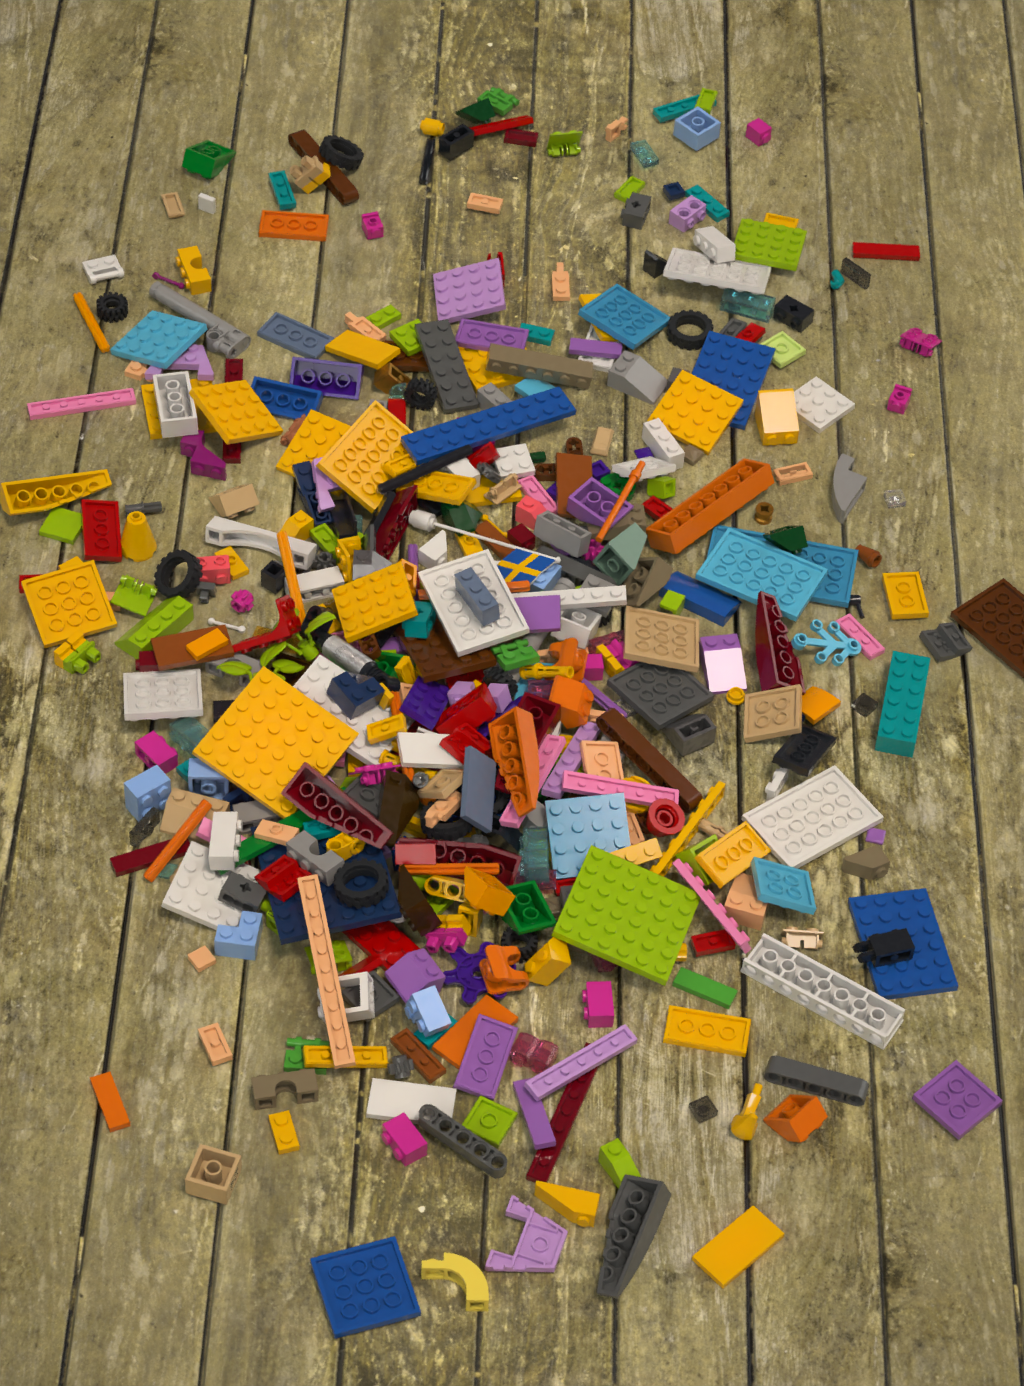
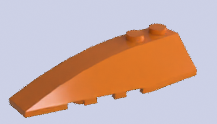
M515 706L490 722L488 728L493 758L500 767L499 772L506 781V789L512 795L511 800L518 817H523L536 809L539 791V754L533 715Z

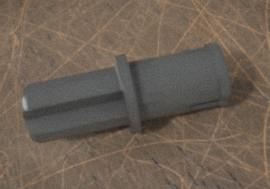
M142 501L138 504L125 505L126 517L134 511L142 512L144 515L146 513L161 512L162 504L160 501L143 503Z
M425 772L416 773L412 779L414 786L419 788L425 787L428 784L429 775L425 774Z

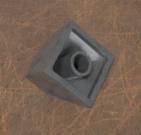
M354 550L353 581L392 565V562L373 550Z

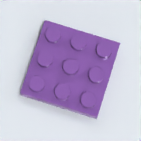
M957 1060L914 1093L912 1098L958 1140L1001 1106L1003 1101Z

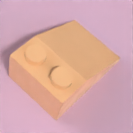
M742 873L734 879L724 905L727 911L725 915L728 919L732 917L739 925L761 931L770 903H764L757 899L752 875Z

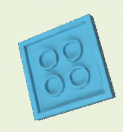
M753 857L751 868L758 900L764 903L775 904L782 908L797 910L800 913L811 915L815 913L816 904L808 871Z

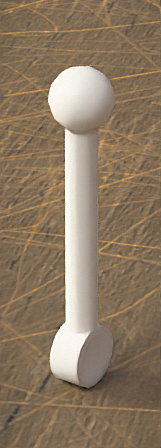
M214 618L208 619V624L210 625L225 624L227 628L237 630L240 634H244L246 631L244 626L237 627L215 621Z

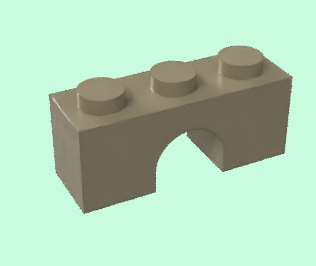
M314 1068L251 1077L255 1110L276 1108V1097L281 1092L293 1093L296 1096L297 1104L319 1101V1090Z

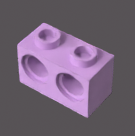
M692 195L670 210L669 224L684 233L705 218L707 204Z

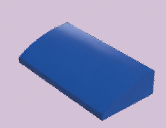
M254 376L251 388L272 415L293 420L300 418L303 414L307 417L311 409L318 412L324 398L322 391L257 376Z
M679 571L672 573L667 584L659 590V596L662 598L668 589L685 595V609L722 627L725 626L742 603V601Z

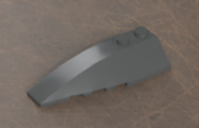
M624 1175L609 1211L608 1218L610 1222L609 1229L606 1230L607 1242L606 1248L603 1250L604 1261L600 1269L597 1288L598 1295L618 1299L639 1268L658 1230L671 1197V1193L663 1181Z

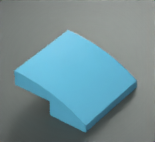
M526 378L514 386V391L523 397H527L555 387L545 381Z

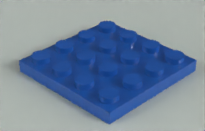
M395 1236L310 1258V1264L334 1339L421 1316V1310Z

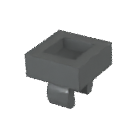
M201 581L199 586H196L197 595H200L201 603L208 604L210 596L216 597L217 589L215 583Z

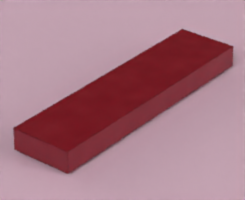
M188 838L170 860L185 856L190 846ZM171 839L111 857L110 863L116 877L150 867Z

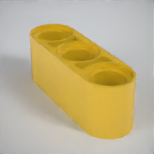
M431 875L425 881V891L430 895L467 904L471 903L465 898L464 880L444 875ZM431 880L438 881L439 889L431 887ZM450 885H456L459 888V893H452Z

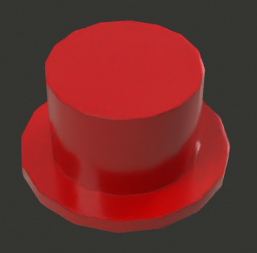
M660 798L650 805L646 825L649 832L654 836L665 837L667 835H675L684 827V812L674 801Z

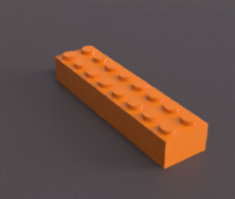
M746 458L739 461L647 527L646 534L650 547L672 554L680 553L685 547L693 544L699 537L705 535L710 529L719 525L725 518L730 517L732 513L742 508L747 502L755 499L757 495L774 484L770 464Z

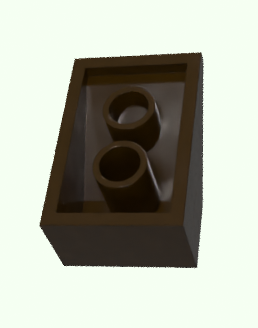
M404 864L401 865L398 901L402 908L399 911L405 920L407 918L410 919L407 923L412 931H418L420 936L423 937L442 925Z

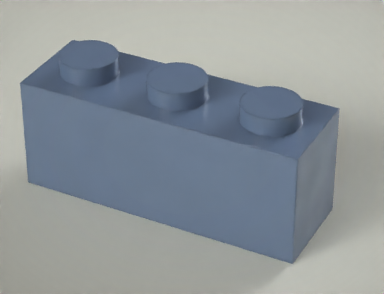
M472 567L454 574L456 590L483 626L500 619L498 602Z

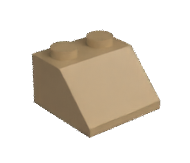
M252 483L239 485L209 497L210 502L221 517H228V519L239 516L238 512L244 510L246 513L255 510L254 506L259 505Z

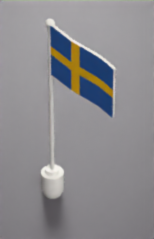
M413 510L409 515V524L418 529L430 532L437 526L515 549L497 564L505 582L528 580L531 585L545 570L561 561L560 557L555 558L437 523L435 514Z

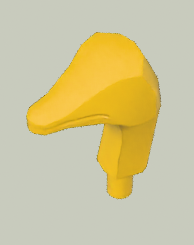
M755 1083L752 1093L747 1094L741 1113L733 1117L731 1131L739 1139L752 1140L756 1132L758 1117L755 1111L761 1100L760 1094L763 1088L759 1083Z

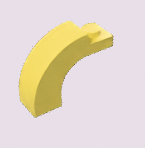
M444 1253L443 1260H422L421 1279L453 1281L465 1293L466 1311H488V1284L484 1274L476 1264L463 1256L453 1253Z

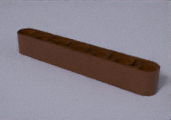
M305 129L288 135L291 147L301 159L305 155L311 158L316 156L319 162L322 164L325 162L330 166L331 177L324 181L323 184L341 205L344 206L359 200V193L356 187L336 165H332L331 162L325 160V157L321 156V153H319L320 146Z
M610 708L596 718L598 728L611 741L618 742L619 749L656 786L679 790L678 805L684 813L691 812L699 805L703 799L702 794L618 710Z

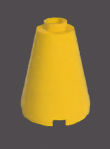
M139 511L128 514L121 538L122 556L127 560L128 558L133 559L134 562H142L152 558L153 553L157 550V543L146 516Z

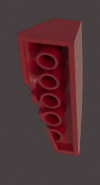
M414 484L396 493L377 531L376 553L387 560H390L409 526L410 513L413 510H417L418 485Z
M760 591L758 593L756 609L755 648L761 691L800 684L802 695H804L806 692L799 658L795 657L793 653L794 647L791 641L788 640L787 633L789 631L787 626L781 621L783 615L776 597Z
M525 692L517 707L532 713L539 750L547 734L552 735L561 718V704ZM498 770L495 789L511 795L510 791L506 789L504 777L501 776Z
M307 762L303 763L281 792L285 798L310 818L379 849H382L394 834L350 795Z
M401 837L399 843H436L437 863H499V874L492 876H495L505 887L514 884L522 859L520 855L482 843ZM451 875L457 878L464 879V875Z

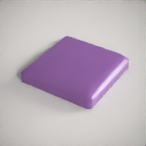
M870 828L865 841L883 845L886 831Z

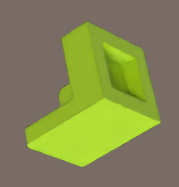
M661 475L653 479L647 478L648 496L654 495L661 499L675 496L676 478Z
M668 589L660 602V607L672 611L674 615H680L684 609L685 595Z

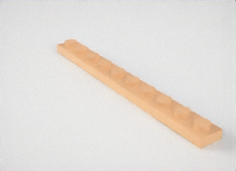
M318 874L297 878L334 1067L338 1069L354 1066L356 1062Z

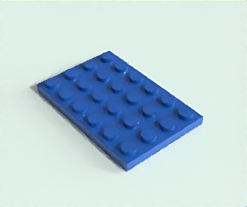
M709 331L692 375L744 400L743 405L729 426L745 430L756 403L758 391L762 388L776 348Z
M926 888L848 898L849 909L860 942L866 941L868 936L876 933L882 934L894 929L907 928L915 946L911 960L874 968L871 961L866 962L876 994L890 1000L958 990L959 985Z

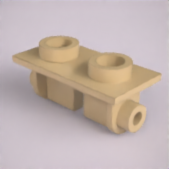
M510 473L502 482L489 488L484 497L495 505L504 501L522 487L517 483V474Z
M790 926L782 930L781 935L785 937L781 938V942L791 948H800V941H804L803 949L818 950V948H822L823 940H819V938H822L824 932H819L817 928H807L805 931L798 930V927Z

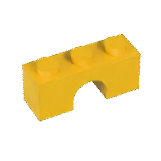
M192 246L177 249L175 262L177 267H180L181 277L185 278L186 289L190 290L191 295L212 292L211 278L207 268H202V256L198 247Z

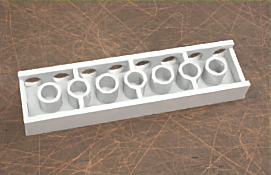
M763 933L760 941L749 956L743 960L740 972L883 1050L904 1021V1008Z

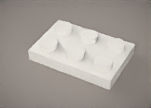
M651 456L612 465V472L619 474L620 477H629L638 462L644 461L646 465L641 472L642 475L638 482L643 481L645 478H656L658 475L666 476L668 473L676 471V464Z

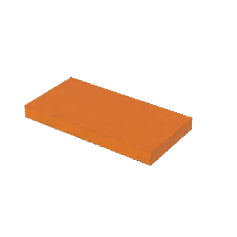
M262 210L259 237L326 242L329 215Z
M487 994L432 1046V1050L458 1070L479 1014L512 1026L518 1022V1016Z

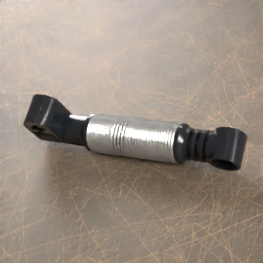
M312 606L300 627V636L309 640L307 634L304 633L308 624L321 613L328 611L333 614V611L321 606ZM333 620L324 623L310 632L315 642L314 646L320 649L323 656L340 668L351 673L374 677L379 684L382 682L390 692H399L400 681L398 678L390 676L381 670L375 661L339 636L328 633Z

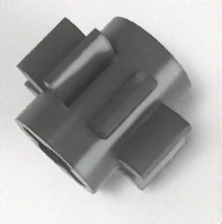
M328 552L316 554L315 560H313V567L316 570L336 566V559H333V554Z
M406 1054L391 1057L392 1063L387 1064L389 1074H394L395 1079L411 1076L410 1070H414L413 1059H407Z

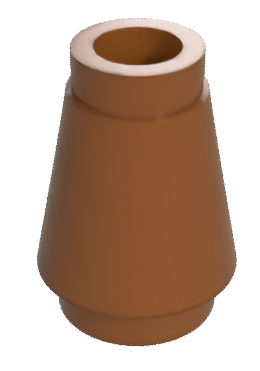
M861 544L855 548V550H859L858 557L868 567H877L880 564L882 556L879 551Z

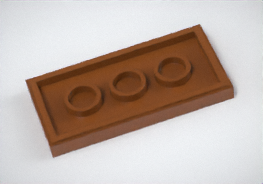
M557 452L555 455L557 515L577 519L567 512L568 497L592 477V456Z
M225 624L151 638V646L159 671L234 657V650ZM218 628L228 638L229 644L196 661L186 650V645Z

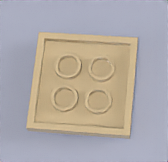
M800 684L745 694L744 740L746 743L801 733L802 687Z

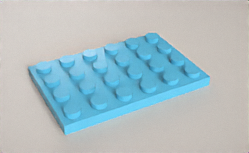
M728 527L696 573L695 579L757 605L758 593L760 591L776 597L783 617L796 622L826 577L828 569Z

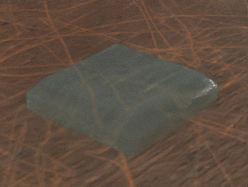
M167 863L158 877L169 879L170 875L174 874L175 869L178 868V865Z

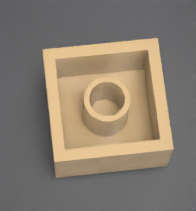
M200 1144L185 1178L186 1193L227 1205L242 1170L241 1155Z

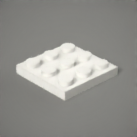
M817 376L794 391L797 418L818 433L827 429L855 408V403Z

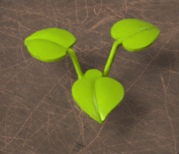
M295 608L296 616H298L300 611ZM325 611L314 618L304 631L309 640L303 639L298 632L294 633L300 640L297 645L298 649L286 641L275 643L261 655V666L266 667L269 661L286 646L297 652L299 656L303 655L307 661L313 660L319 654V651L314 646L315 642L310 632L330 620L337 619L336 616ZM279 621L274 625V630L277 627Z
M286 659L272 662V666L275 668L273 673L284 681L285 677L277 672L295 673L303 670L305 667ZM228 661L216 667V670L220 669L231 675L241 676L247 674L250 681L258 673L255 672L252 676L250 671L252 667L240 661Z

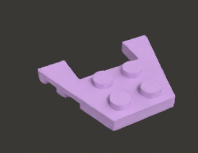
M192 344L167 369L150 366L145 372V380H153V375L162 374L163 370H198V380L214 381V373L203 345Z
M323 457L313 459L311 462L313 480L316 483L317 491L315 494L316 499H318L317 509L319 513L335 508L329 492L342 489L316 467Z
M512 1195L505 1216L526 1222L513 1256L491 1249L485 1264V1271L555 1272L568 1231L546 1216L542 1217L534 1211V1208L524 1205L519 1201V1198Z

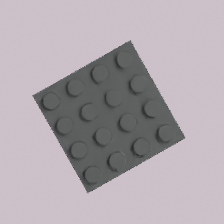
M639 662L607 681V685L658 731L714 699V694L689 672Z

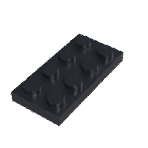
M802 723L801 733L790 736L773 756L772 763L777 764L781 768L792 770L798 775L808 777L835 745L837 737Z

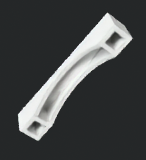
M214 516L206 525L205 542L218 546L255 547L281 557L277 533L218 516ZM288 536L294 566L308 570L313 564V560H315L317 544Z

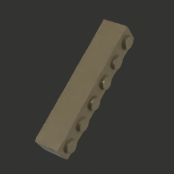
M490 343L487 353L486 370L589 389L593 376V362Z

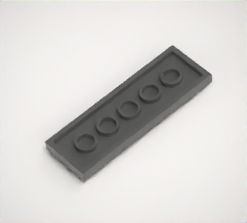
M449 320L415 324L414 330L434 386L437 387V395L444 414L478 408L479 404Z

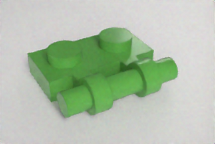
M492 87L490 91L486 90L477 100L479 102L489 98L494 112L502 116L513 108V104L517 106L520 102L514 95H508L504 90Z
M515 639L511 643H500L496 647L491 648L493 655L498 654L497 662L504 671L540 662V656L533 647H526L529 645L527 639Z
M297 1036L296 1038H287V1046L295 1047V1050H286L284 1072L313 1069L304 1068L302 1047L304 1045L329 1046V1041L321 1040V1038H315V1040L302 1039V1037ZM314 1068L315 1074L326 1075L327 1068Z

